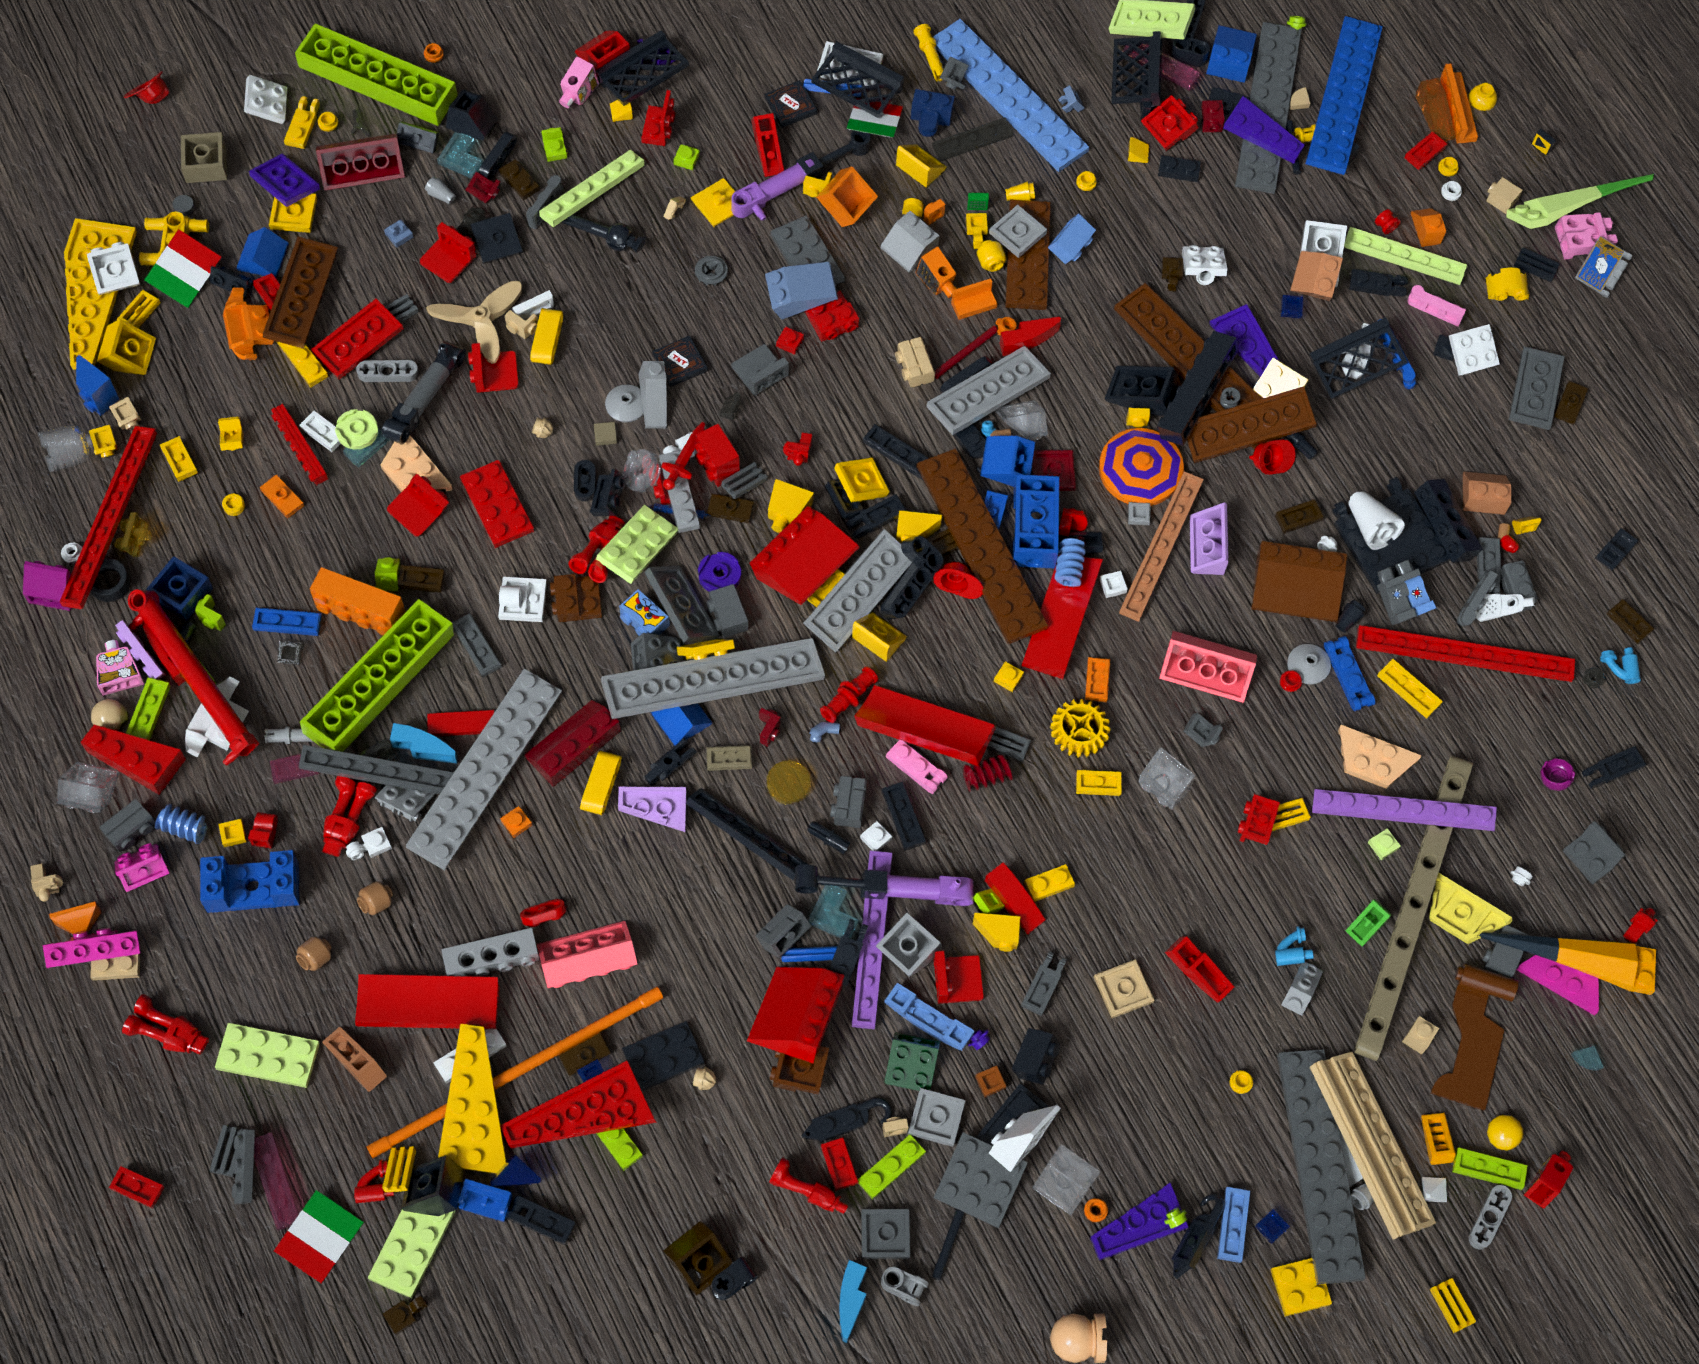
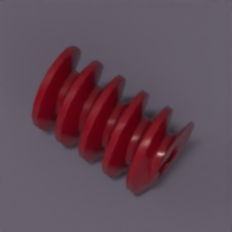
M1001 754L997 756V759L990 757L988 762L984 759L981 760L979 766L973 764L971 767L968 764L963 766V777L969 792H971L972 785L976 790H979V783H982L987 788L989 780L993 786L996 785V778H999L1001 783H1004V776L1006 775L1010 781L1013 780L1009 762Z

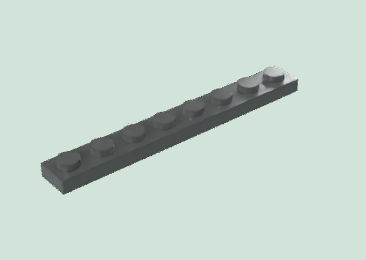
M303 745L299 762V769L439 795L454 774V772Z

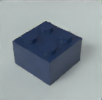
M173 556L146 590L154 591L158 594L160 606L181 619L188 621L195 612L199 600L204 599L213 590V587L207 576Z

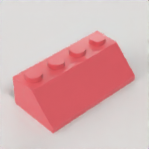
M1173 631L1159 679L1244 703L1256 665L1257 655Z
M626 921L537 944L547 988H559L566 983L581 982L592 976H604L611 971L618 969L626 970L633 965H637Z

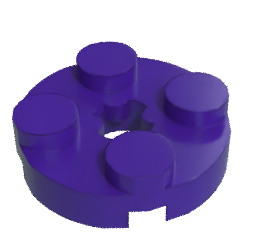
M717 552V554L705 556L698 567L699 583L709 592L732 584L736 588L741 580V568L737 559L726 552ZM720 569L724 570V576L717 577L716 573H714L715 571H720Z

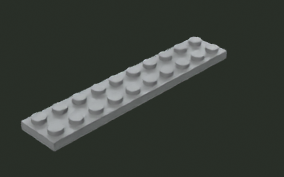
M813 638L711 656L704 659L602 676L601 683L611 717L616 719L824 680L825 674Z
M523 669L407 842V849L445 871L561 695L562 690L530 671Z

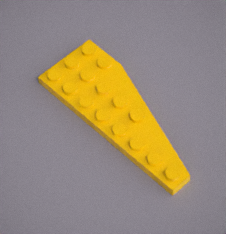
M77 218L74 220L64 251L67 282V314L69 317L68 331L70 333V365L72 369L76 370V357L79 354L95 366L118 291L103 295L98 294L87 254L91 253V250L95 248H111L112 244L118 242L128 243L130 249H132L137 233L135 227Z

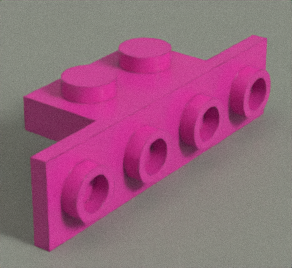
M102 928L96 930L97 933L87 934V931L73 933V937L67 941L44 944L43 951L46 968L140 954L137 930L118 933V930L111 931V928Z

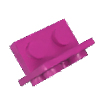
M151 843L145 844L139 848V851L130 854V852L124 853L117 857V861L114 862L115 873L119 876L126 892L169 874L157 843L154 845Z

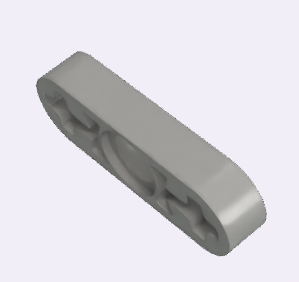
M411 360L362 361L356 367L358 378L363 382H411L419 374L416 363ZM386 367L393 369V372L389 375L382 374V370ZM407 368H411L409 374H406ZM365 369H369V370H370V371H368V374H364V373H363V372H365Z
M1497 1185L1489 1192L1469 1233L1468 1238L1472 1247L1481 1250L1491 1244L1512 1200V1193L1506 1186ZM1502 1192V1197L1505 1200H1502L1497 1207L1493 1206L1497 1200L1495 1194ZM1486 1211H1492L1496 1215L1495 1223H1488L1485 1220L1484 1213ZM1483 1228H1487L1488 1230H1486L1483 1235V1238L1486 1241L1483 1240L1481 1243H1479L1477 1241L1478 1237L1476 1235H1478L1483 1230Z

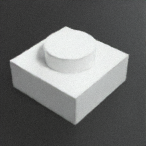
M1121 571L1100 576V582L1106 598L1127 593L1128 589Z
M877 821L860 835L862 841L872 851H879L892 840V836Z

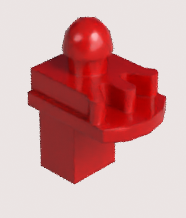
M802 432L800 443L787 441L784 444L783 452L788 456L787 460H793L796 466L802 465L803 462H808L812 434Z
M1064 508L1058 535L1069 537L1070 529L1077 531L1085 530L1088 518L1084 511H1077L1075 508Z
M1640 908L1630 920L1632 924L1623 937L1632 944H1635L1644 932L1647 934L1658 921L1654 919V909L1647 908L1644 910Z

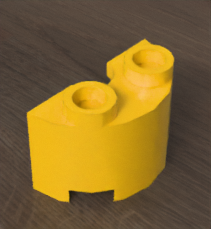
M1519 268L1500 269L1501 273L1493 276L1490 273L1486 277L1488 299L1502 301L1507 299L1508 296H1513L1518 301L1529 299L1526 273H1520Z

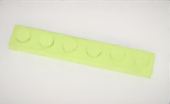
M632 150L627 151L539 211L540 217L552 227H555L644 166V159Z
M1350 227L1344 243V248L1458 285L1461 284L1467 264Z

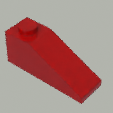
M771 113L754 116L751 122L764 177L777 175L784 171L774 115Z

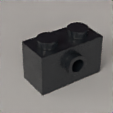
M1028 1028L1012 1066L1013 1072L1019 1079L1044 1085L1046 1078L1051 1074L1054 1058L1059 1054L1060 1042L1052 1033Z

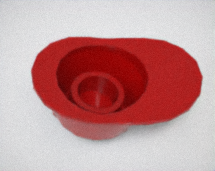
M163 71L151 80L126 93L123 98L136 95L146 103L154 104L160 102L169 94V89L160 76Z
M1288 440L1269 441L1259 444L1255 448L1253 455L1249 456V459L1253 460L1255 467L1264 474L1284 473L1292 467L1295 461V448Z
M947 563L933 577L935 585L943 591L968 599H977L983 594L982 589L984 587L982 583L972 576L968 567L962 563Z

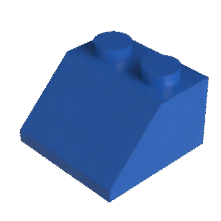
M79 354L76 357V384L80 390L78 394L85 401L83 404L90 412L93 413L95 411L102 416L109 409V406L119 400V397L110 378Z

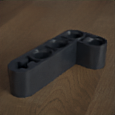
M1187 0L1186 3L1197 6H1195V12L1185 39L1173 40L1171 58L1173 60L1195 67H1202L1206 64L1210 47L1206 42L1194 39L1206 0Z
M923 536L907 538L901 544L903 554L912 564L881 605V615L885 619L892 620L906 616L943 564L941 553Z

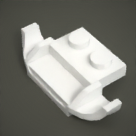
M229 676L218 684L217 687L243 723L249 711L229 701L239 681ZM200 704L186 729V751L198 757L207 740L227 751L230 745L204 706Z

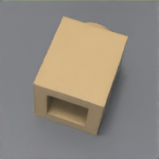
M1502 177L1498 183L1494 182L1488 189L1490 194L1487 202L1507 214V209H1511L1517 203L1522 189Z
M1419 1016L1402 1042L1423 1054L1439 1028Z

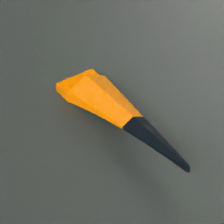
M1484 932L1479 935L1481 938L1574 968L1628 991L1649 995L1655 992L1656 949L1640 947L1629 943Z

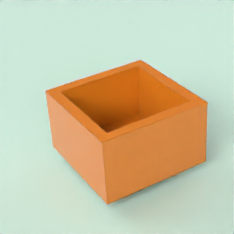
M851 166L840 170L816 198L840 226L845 227L854 224L878 196Z

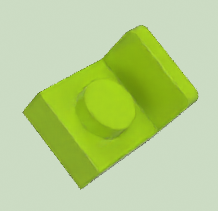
M561 127L542 130V140L547 162L566 159L567 153Z

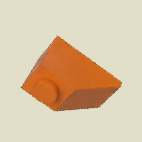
M1431 208L1411 211L1421 247L1441 244L1446 233L1441 214Z

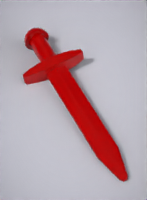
M701 422L693 430L675 464L662 463L661 467L670 473L668 478L663 481L665 489H674L675 481L678 477L691 479L692 474L684 468L695 450L696 434L704 431V422Z

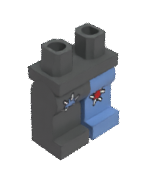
M1409 560L1396 564L1400 575L1396 578L1391 567L1378 572L1381 583L1377 587L1381 593L1392 625L1436 608L1433 600L1430 601L1419 569L1414 570Z

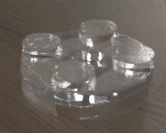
M645 449L632 450L628 454L622 475L629 489L643 493L647 491L645 489L649 486L653 487L656 484L660 475V464L657 463L656 458L658 457L655 453Z

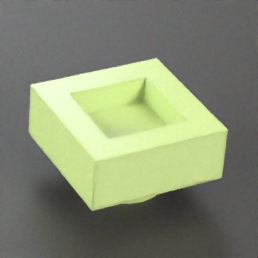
M1385 829L1368 841V844L1381 860L1401 847L1388 829Z

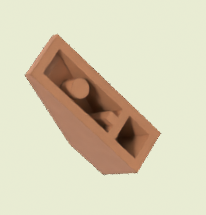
M338 1027L322 1041L328 1050L368 1092L387 1077L377 1062L341 1027Z

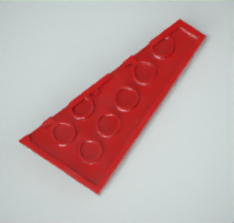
M625 1061L500 1125L509 1147L516 1148L656 1123V1120L628 1061Z

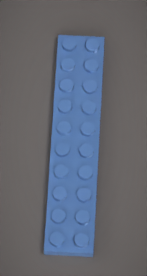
M961 19L932 37L936 40V50L947 61L951 56L969 65L964 78L1058 172L1089 151V146Z

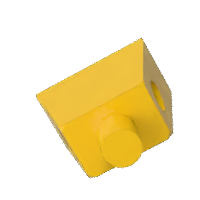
M776 479L768 507V518L774 521L771 526L772 530L780 533L807 506L811 507L814 492Z

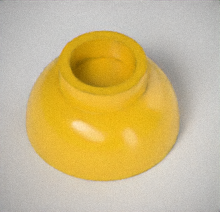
M1482 83L1470 91L1468 100L1474 108L1487 111L1496 105L1497 94L1491 84Z

